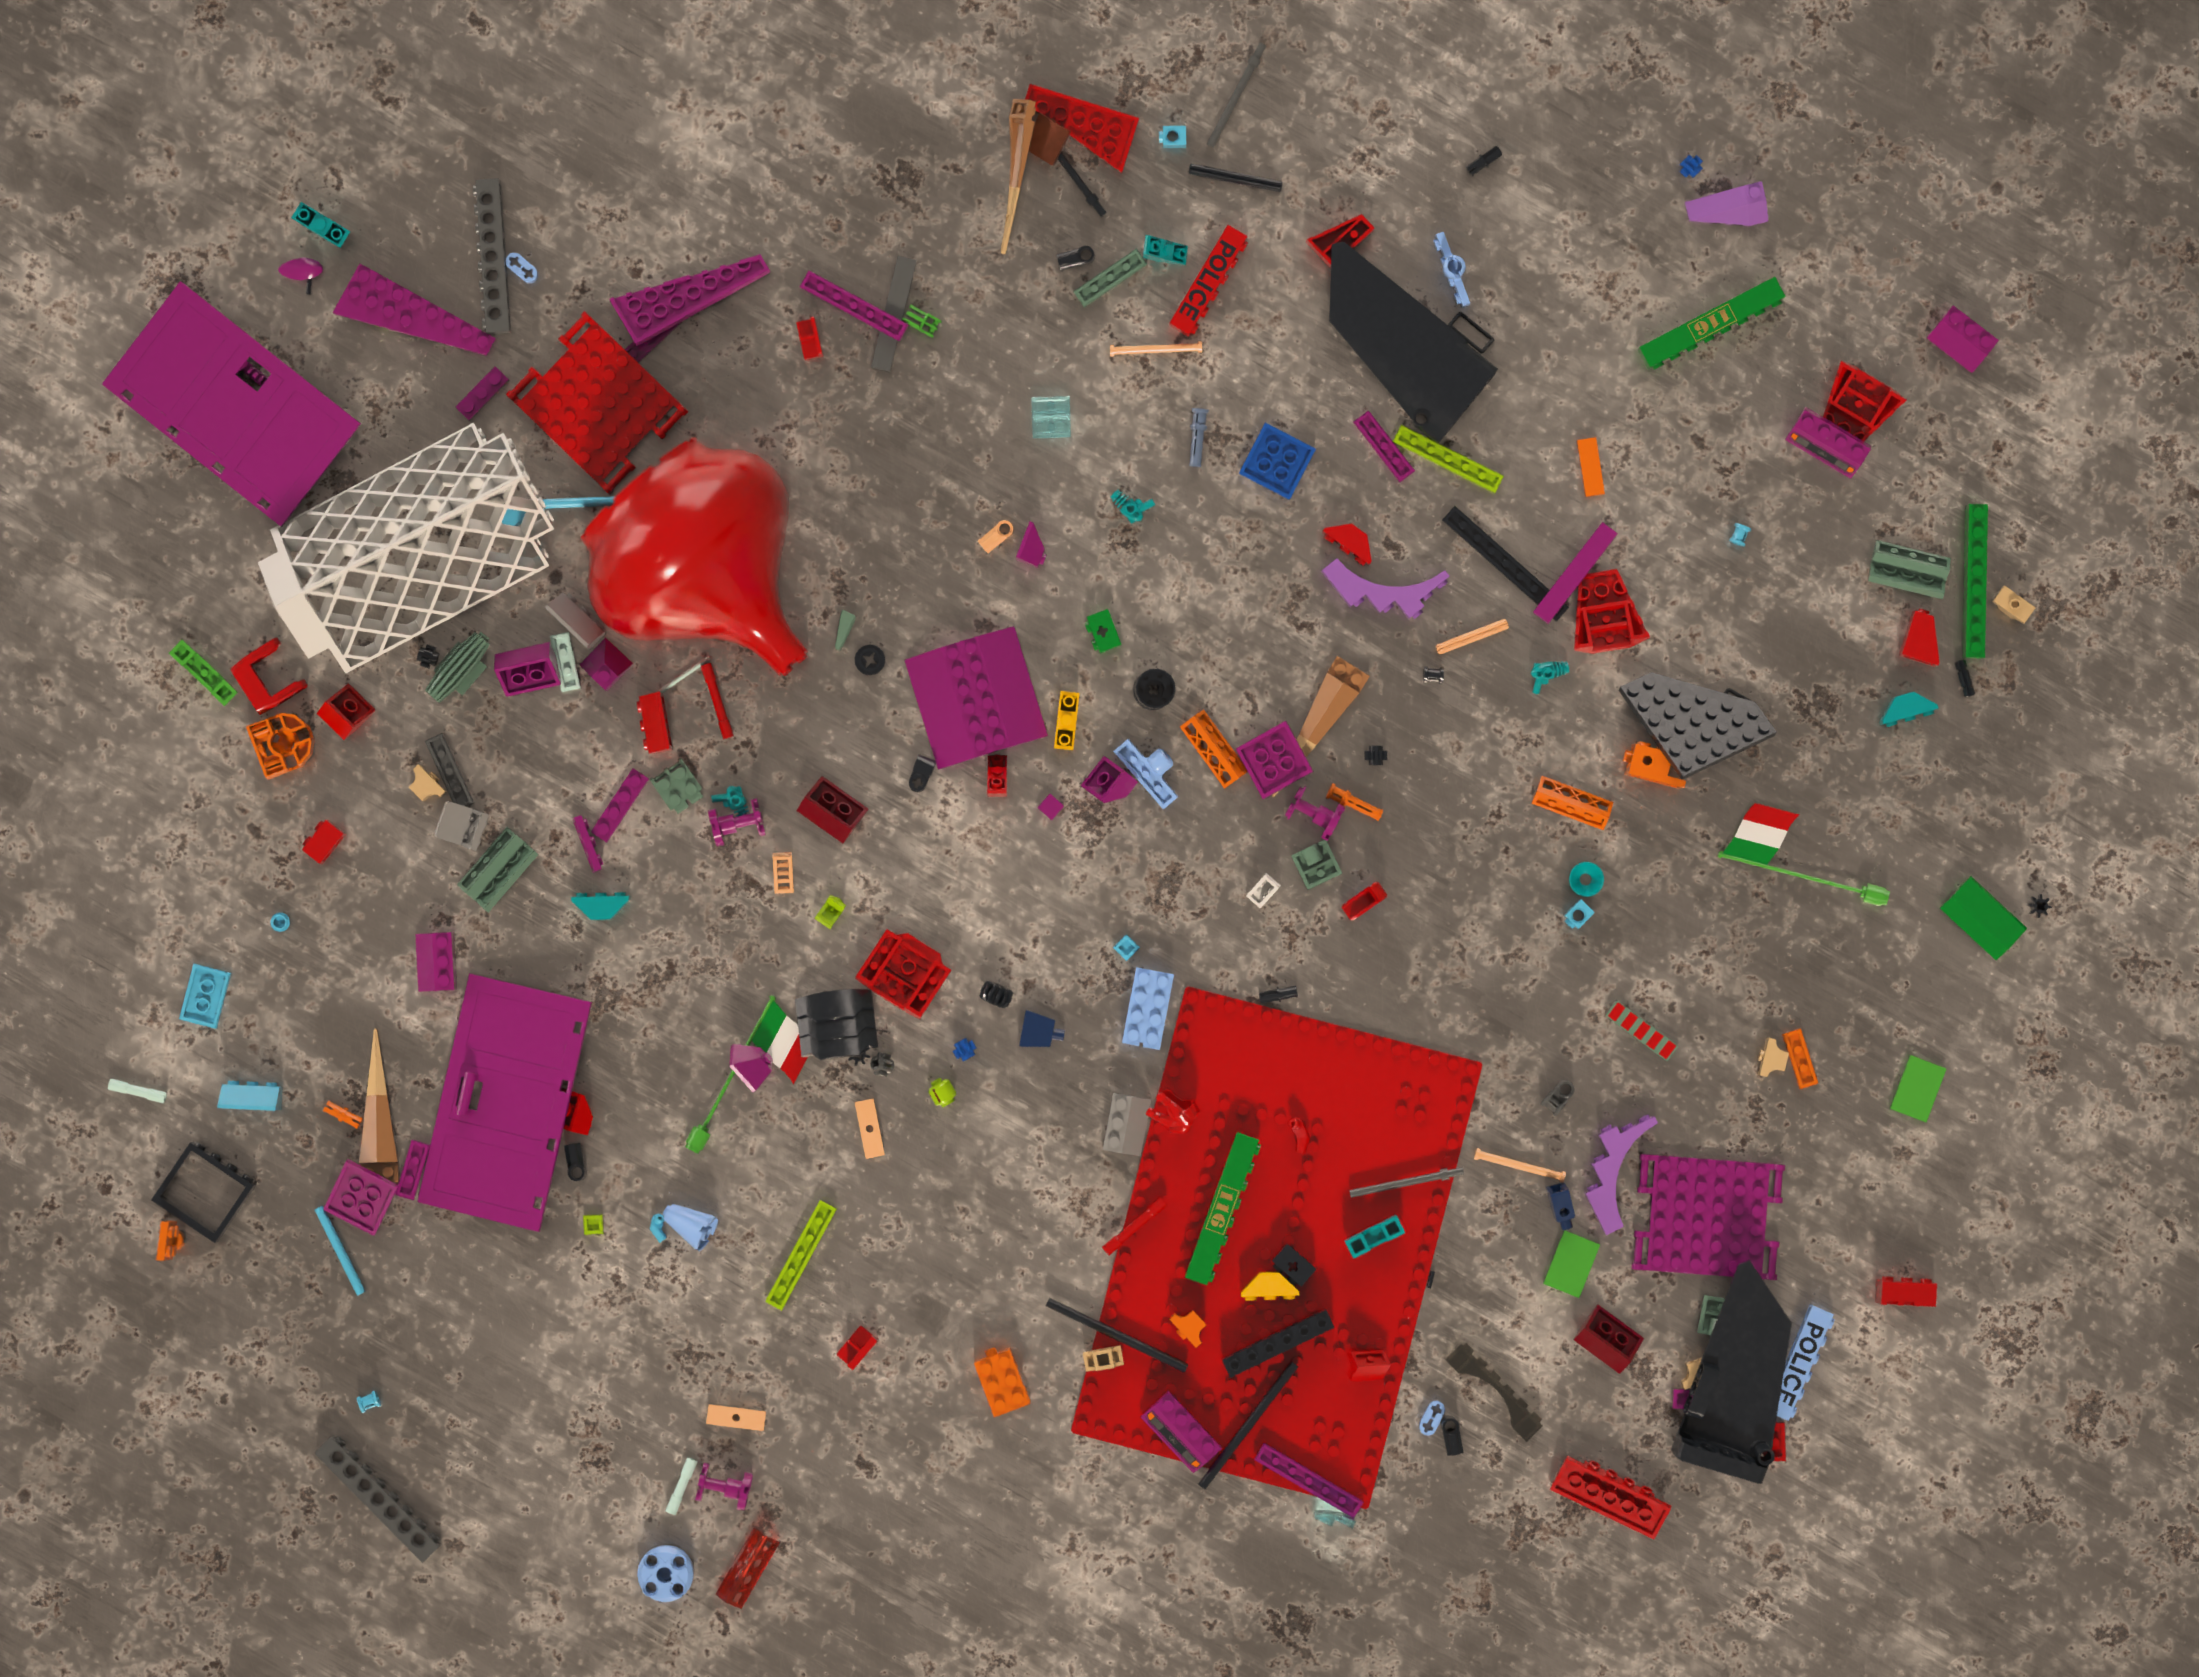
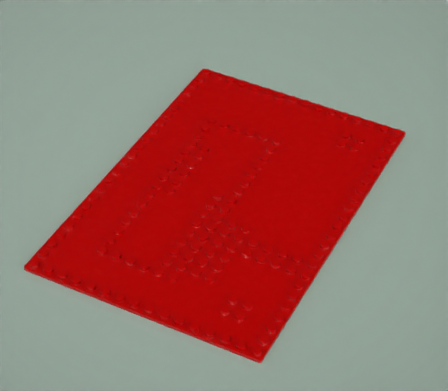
M1186 987L1158 1093L1169 1089L1182 1100H1195L1201 1113L1196 1117L1191 1129L1186 1134L1172 1133L1153 1118L1151 1119L1123 1230L1144 1213L1158 1198L1161 1197L1167 1204V1207L1145 1223L1118 1248L1099 1321L1188 1363V1367L1184 1373L1096 1331L1092 1350L1121 1345L1124 1365L1099 1371H1086L1071 1428L1072 1433L1181 1461L1141 1418L1169 1390L1221 1446L1222 1449L1202 1466L1210 1468L1292 1361L1298 1366V1369L1234 1451L1220 1472L1315 1496L1254 1460L1263 1443H1266L1363 1501L1361 1508L1368 1509L1454 1177H1449V1180L1442 1181L1439 1179L1352 1198L1349 1190L1440 1172V1169L1445 1168L1448 1170L1455 1169L1474 1101L1482 1063L1201 989ZM1156 1100L1154 1110L1161 1114H1168L1167 1106ZM1294 1117H1298L1303 1121L1310 1135L1305 1154L1295 1151L1297 1137L1289 1126V1121ZM1240 1132L1259 1139L1258 1144H1261L1258 1155H1254L1251 1161L1255 1164L1251 1174L1247 1173L1245 1180L1248 1183L1245 1191L1240 1192L1239 1198L1242 1200L1238 1210L1234 1209L1232 1214L1235 1220L1232 1228H1227L1226 1235L1229 1236L1226 1245H1221L1219 1253H1222L1219 1264H1214L1212 1270L1215 1271L1213 1281H1208V1284L1204 1285L1185 1278L1234 1138L1236 1133ZM1393 1215H1397L1405 1231L1404 1234L1384 1242L1354 1259L1352 1258L1344 1242L1345 1239ZM1286 1243L1316 1268V1271L1302 1287L1299 1284L1294 1286L1299 1291V1295H1295V1299H1284L1283 1296H1276L1275 1300H1264V1296L1257 1297V1300L1247 1301L1245 1297H1241V1291L1259 1272H1278L1273 1267L1275 1263L1272 1259ZM1289 1262L1290 1268L1288 1270L1294 1269L1296 1271L1298 1269L1296 1266L1297 1262ZM1284 1271L1280 1273L1286 1279L1289 1277ZM1323 1309L1327 1310L1335 1328L1230 1378L1222 1358ZM1194 1310L1206 1323V1326L1199 1333L1202 1343L1197 1348L1187 1338L1183 1340L1176 1332L1178 1328L1169 1319L1172 1315L1185 1316ZM1385 1351L1391 1366L1382 1380L1350 1382L1349 1377L1354 1369L1348 1358L1350 1352Z

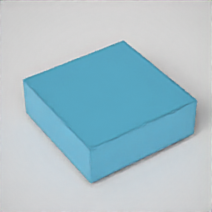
M1126 934L1113 948L1127 961L1140 947Z

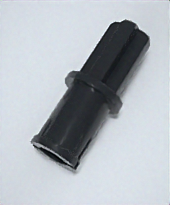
M1495 146L1485 154H1480L1479 158L1465 167L1471 176H1474L1483 168H1488L1490 163L1502 156V152L1498 146Z
M1296 985L1281 989L1276 987L1277 989L1259 993L1261 1003L1278 1000L1281 1002L1283 999L1298 997Z

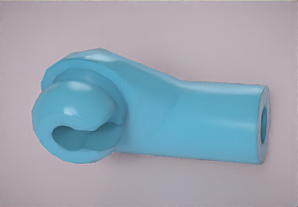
M655 1214L651 1219L650 1231L660 1243L667 1238L662 1231L664 1216L662 1214Z

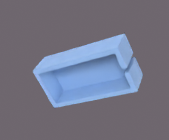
M1136 967L1122 1043L1135 1046L1143 1043V1047L1160 1050L1174 974Z

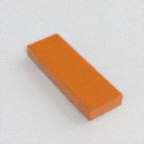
M1596 437L1577 440L1585 497L1604 495L1605 491Z
M1801 1028L1782 1034L1799 1089L1818 1084Z

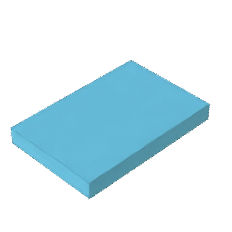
M193 963L179 1019L217 1029L232 973Z

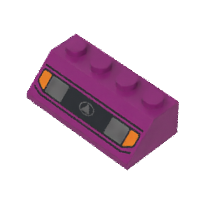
M1807 407L1803 409L1785 438L1788 442L1850 479L1862 465L1871 450V445Z
M1169 1390L1141 1416L1145 1423L1192 1473L1196 1472L1222 1449L1216 1440Z

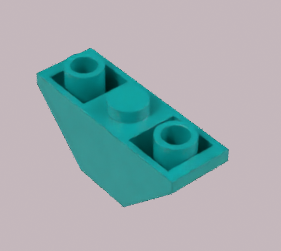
M300 202L291 217L308 230L339 248L342 247L350 234L349 230L303 202Z
M1150 235L1145 236L1143 258L1156 262L1186 265L1188 246Z
M1915 692L1892 698L1879 722L1880 725L1886 724V727L1897 725V720L1911 721L1916 719L1915 715L1921 713L1923 717L1935 714L1934 710L1939 708L1934 702Z
M614 892V896H607V893H595V897H587V893H576V897H571V901L590 920H612L631 900V896H626V892Z

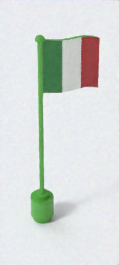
M1754 803L1745 814L1732 841L1724 852L1720 851L1718 853L1720 859L1724 857L1861 893L1860 897L1863 898V902L1877 906H1886L1889 899L1890 891L1881 886L1867 883L1866 887L1863 886L1862 889L1767 865L1780 848L1789 827L1800 814Z
M771 995L746 1046H750L751 1042H753L757 1047H761L765 1053L768 1052L773 1059V1063L784 1071L794 1084L808 1057L801 1056L798 1024L782 1011L775 1002V996ZM733 1070L703 1126L700 1124L698 1127L693 1126L685 1141L687 1142L685 1146L687 1149L699 1154L700 1150L704 1149L711 1135L708 1133L709 1129L706 1126L735 1074Z

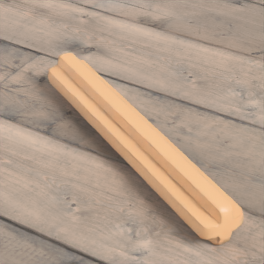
M1506 619L1437 644L1436 650L1438 654H1443L1509 628Z

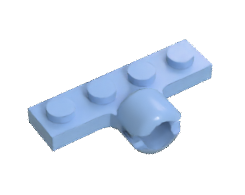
M1444 232L1438 233L1435 236L1436 240H1433L1436 250H1440L1442 254L1440 261L1443 273L1447 277L1450 287L1454 286L1456 291L1454 298L1457 305L1460 304L1464 308L1470 305L1461 279L1466 269L1465 261L1460 256L1452 255Z
M1127 739L1113 751L1163 810L1179 797L1163 779V774L1173 766L1171 757L1163 749H1157L1149 757H1145L1131 740Z

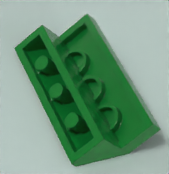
M1972 876L1963 882L1956 892L1940 907L1947 916L1995 960L1999 959L2009 950L2027 929Z

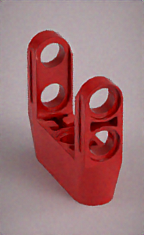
M278 637L273 638L246 655L230 668L259 715L281 705L308 687L305 679L291 683L271 696L255 671L253 665L275 652L282 644Z

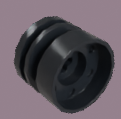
M1158 668L1143 672L1135 680L1133 686V696L1136 702L1147 710H1159L1172 701L1176 691L1172 676L1165 670ZM1150 685L1151 687L1156 686L1158 688L1156 690L1157 695L1155 693H1149V691L1151 690V688L1149 687Z

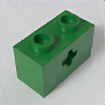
M1108 609L1086 617L1087 622H1084L1088 633L1092 632L1094 639L1091 642L1095 651L1099 650L1101 654L1122 646ZM1100 627H1102L1103 630L1107 629L1105 637H1102V635H1097V632H1099Z

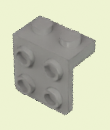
M446 801L434 835L436 838L476 851L481 842L483 830L487 825L489 814Z

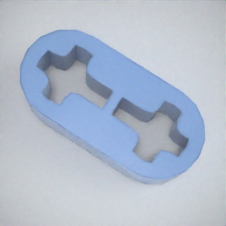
M510 253L506 257L508 268L524 282L533 283L537 280V270L520 254ZM518 257V262L522 266L520 268L516 265L510 266L512 263L510 259ZM524 268L528 271L533 270V278L528 277L526 279V274L522 270Z
M1434 1400L1430 1402L1420 1420L1419 1429L1424 1435L1434 1434L1445 1413V1407L1440 1401ZM1439 1404L1441 1412H1437L1435 1416L1432 1417L1431 1415L1433 1413V1410L1431 1409V1407ZM1432 1419L1431 1426L1433 1429H1428L1427 1432L1424 1431L1423 1424H1427Z

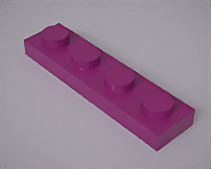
M632 768L591 833L607 843L649 778Z

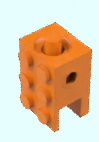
M1640 741L1637 744H1633L1630 751L1625 750L1623 761L1627 762L1624 775L1678 789L1685 788L1686 780L1668 776L1671 764L1659 747H1656V749L1651 748L1650 743Z
M995 1347L985 1350L986 1357L974 1361V1365L994 1418L1029 1405L1031 1401L1011 1347L999 1352L996 1351Z

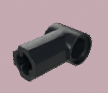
M1082 246L1075 250L1057 254L1060 270L1091 264L1095 260L1094 250L1090 246ZM1085 250L1091 252V258L1088 260L1081 258V254Z
M581 1143L565 1145L568 1177L573 1181L584 1180L587 1170L584 1165ZM576 1167L582 1170V1175L579 1178L573 1176V1169Z
M1453 1416L1444 1417L1441 1420L1440 1426L1443 1432L1447 1456L1464 1453L1458 1421ZM1449 1421L1455 1423L1452 1430L1445 1429V1425Z

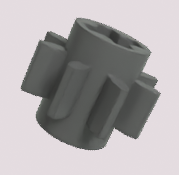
M878 1052L877 1056L871 1059L870 1066L875 1070L874 1075L887 1077V1073L893 1071L894 1061L890 1059V1054Z

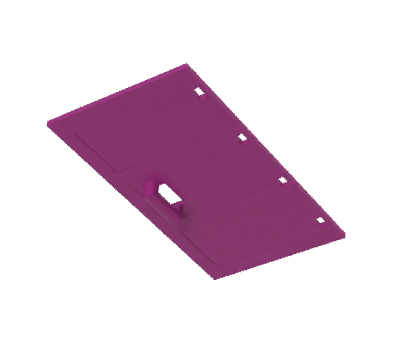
M182 281L174 288L102 383L103 386L281 527L361 425L360 422ZM251 357L269 371L271 375L267 377L247 360ZM243 371L261 386L258 392L238 377L237 373ZM126 389L134 395L131 401L122 394ZM171 426L180 431L177 436L168 431ZM217 462L225 467L222 473L213 467ZM262 498L270 503L268 509L259 503Z
M469 973L417 1202L540 1232L592 1002ZM576 1022H582L580 1034L574 1033ZM563 1080L569 1081L566 1092L561 1091ZM475 1081L483 1082L477 1110L469 1109ZM550 1138L555 1139L553 1151L548 1149ZM537 1197H542L540 1209L534 1208Z

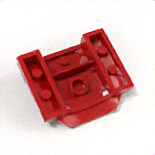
M886 929L855 979L889 1003L921 1019L950 974L951 969L943 965L939 952L925 945L909 933L896 935Z

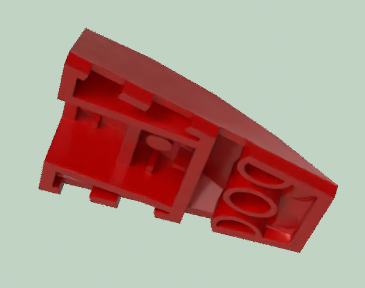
M1841 361L1823 417L1865 441L1907 399L1890 386L1858 367Z
M1613 569L1587 574L1578 585L1574 651L1595 654L1630 648L1649 639L1650 635L1635 609V605L1618 570Z

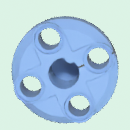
M672 1545L657 1546L649 1550L641 1559L637 1572L638 1582L646 1596L660 1602L675 1601L684 1596L692 1585L694 1578L692 1561L678 1547ZM654 1555L657 1558V1563H650L648 1556ZM675 1557H682L684 1559V1564H677L675 1561ZM647 1583H654L656 1590H649ZM679 1583L683 1586L684 1590L678 1592L675 1590L674 1585Z

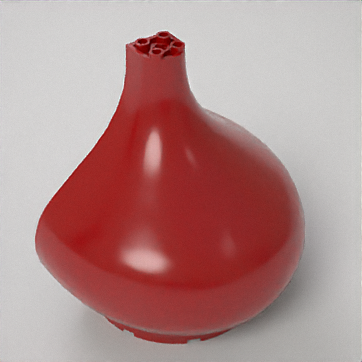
M695 437L691 438L689 442L686 440L659 459L660 464L656 467H648L613 499L614 504L610 508L604 507L584 530L585 533L581 535L580 539L589 551L587 588L591 605L600 620L624 637L634 640L720 639L736 643L753 651L779 676L782 674L786 676L793 670L792 665L796 662L800 664L807 658L806 653L808 650L799 641L787 623L780 601V561L789 513V499L785 485L773 466L758 455L744 450L708 448Z

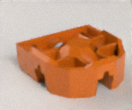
M279 713L246 726L265 778L268 780L303 767L313 755L315 737L310 725L298 715ZM280 718L283 727L279 730H274L271 721ZM307 728L310 738L299 741L296 732ZM276 735L280 736L278 742H274ZM267 741L268 748L273 753V755L268 757L262 744ZM294 754L297 765L289 768L285 757Z

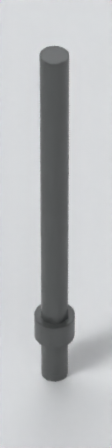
M1259 43L1253 56H1250L1247 62L1249 64L1207 143L1208 146L1214 148L1255 67L1259 66L1260 58L1266 45Z
M1463 1167L1450 1170L1445 1168L1440 1169V1172L1349 1191L1352 1198L1439 1179L1442 1181L1449 1180V1177L1464 1175Z

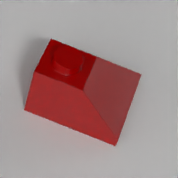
M562 1087L561 1091L566 1092L567 1089ZM572 1091L564 1129L588 1135L593 1115L585 1096Z

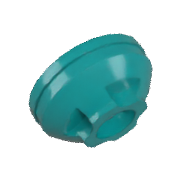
M1579 863L1570 872V887L1580 896H1593L1603 887V872L1594 863ZM1588 874L1591 877L1590 884H1581V875Z

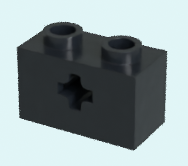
M1288 1243L1272 1259L1275 1263L1273 1267L1279 1273L1284 1271L1289 1275L1287 1280L1294 1286L1299 1284L1302 1287L1316 1271V1268ZM1297 1262L1296 1266L1298 1269L1296 1271L1294 1269L1288 1270L1290 1268L1288 1263Z

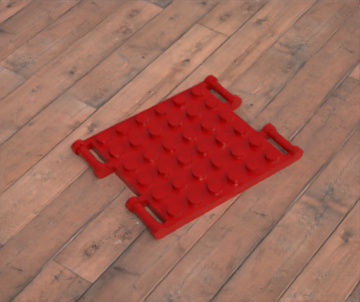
M584 311L581 314L582 317L565 335H561L558 338L568 348L566 353L544 376L534 367H531L528 370L529 373L512 391L509 390L506 395L611 495L615 486L630 471L636 468L627 458V455L651 430L663 440L670 428L689 411ZM588 322L591 326L572 344L569 340ZM535 377L538 382L522 399H519L517 395ZM675 406L678 410L659 428L657 424ZM623 462L625 466L607 484L604 480Z

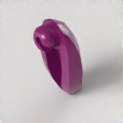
M298 258L282 264L278 271L281 275L290 279L307 280L321 274L323 266L314 259Z

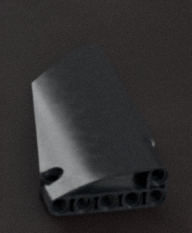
M1345 242L1332 244L1329 322L1412 419L1414 427L1420 429L1439 444L1494 377L1498 368L1469 346L1468 342L1455 330ZM1423 415L1426 418V422L1419 424L1416 421V417Z
M1750 1260L1737 1265L1684 1404V1416L1671 1451L1681 1461L1762 1484L1768 1466L1775 1459L1772 1447L1792 1322ZM1764 1451H1768L1767 1455L1761 1456Z

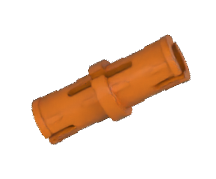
M331 1101L326 1103L327 1106L333 1109L324 1107L323 1112L338 1118L340 1122L344 1121L356 1129L359 1128L360 1124L353 1120L361 1123L362 1117L349 1112L346 1107L344 1109Z

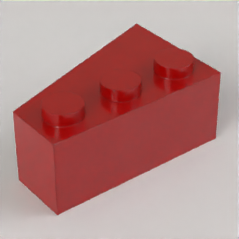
M1361 214L1314 237L1308 238L1306 243L1331 269L1332 244L1345 242L1355 249L1375 228Z
M1882 1276V1280L1877 1279L1875 1302L1880 1305L1895 1304L1899 1306L1936 1307L1937 1283L1932 1282V1279L1920 1278V1282L1913 1281V1278L1901 1277V1281L1894 1280V1277Z

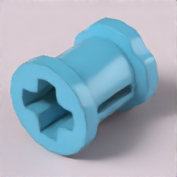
M1735 523L1734 526L1736 528L1729 542L1745 547L1744 542L1748 532H1751V528Z
M372 1391V1394L362 1398L360 1396L357 1397L362 1413L375 1406H381L376 1391Z

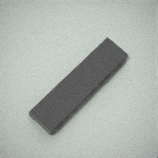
M441 733L426 740L425 743L452 802L466 807L475 803L444 734Z

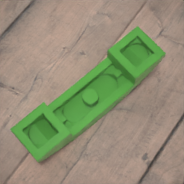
M181 640L169 652L181 666L186 668L224 706L238 693L223 676L184 640Z

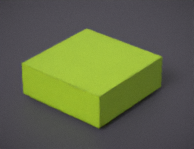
M603 1214L583 1215L584 1235L604 1234Z

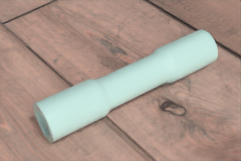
M110 1079L108 1084V1090L136 1095L163 1104L166 1101L167 1092L151 1088L147 1089L115 1079Z
M687 1457L675 1491L671 1495L666 1507V1512L676 1515L689 1479L692 1477L697 1465V1460Z

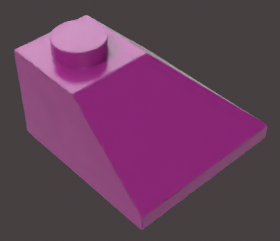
M1029 521L1016 560L1038 568L1039 564H1044L1047 554H1044L1045 549L1034 523Z
M606 637L580 663V666L605 691H608L633 665Z
M1103 756L1081 784V787L1101 802L1107 803L1127 797L1138 781L1114 762Z
M733 1044L730 1049L729 1066L753 1093L771 1073L773 1059L761 1047Z

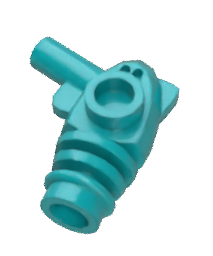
M1118 489L1110 497L1112 502L1116 500L1115 505L1119 503L1117 508L1122 506L1119 511L1128 518L1131 524L1141 521L1143 519L1142 512L1155 506L1153 499L1144 503L1140 499L1134 501L1132 498L1127 501L1129 496L1125 497L1126 494L1121 495L1123 492H1120Z
M1550 661L1534 663L1531 675L1536 679L1532 692L1540 694L1542 684H1548L1549 679H1553L1554 676L1557 678L1562 674L1569 673L1568 662L1553 661L1552 663Z
M729 786L725 794L711 795L712 803L723 802L724 807L737 810L733 812L734 814L738 813L735 815L736 817L746 815L749 812V809L745 811L748 805L744 807L747 801L742 794L741 786Z

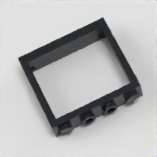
M198 1141L196 1143L190 1142L151 1200L212 1242L217 1243L256 1187V1184L253 1183L254 1179L249 1175H242L237 1172L238 1168L233 1164L222 1162L220 1155L215 1152L211 1154L206 1151L207 1147ZM192 1151L245 1186V1189L216 1231L163 1196Z

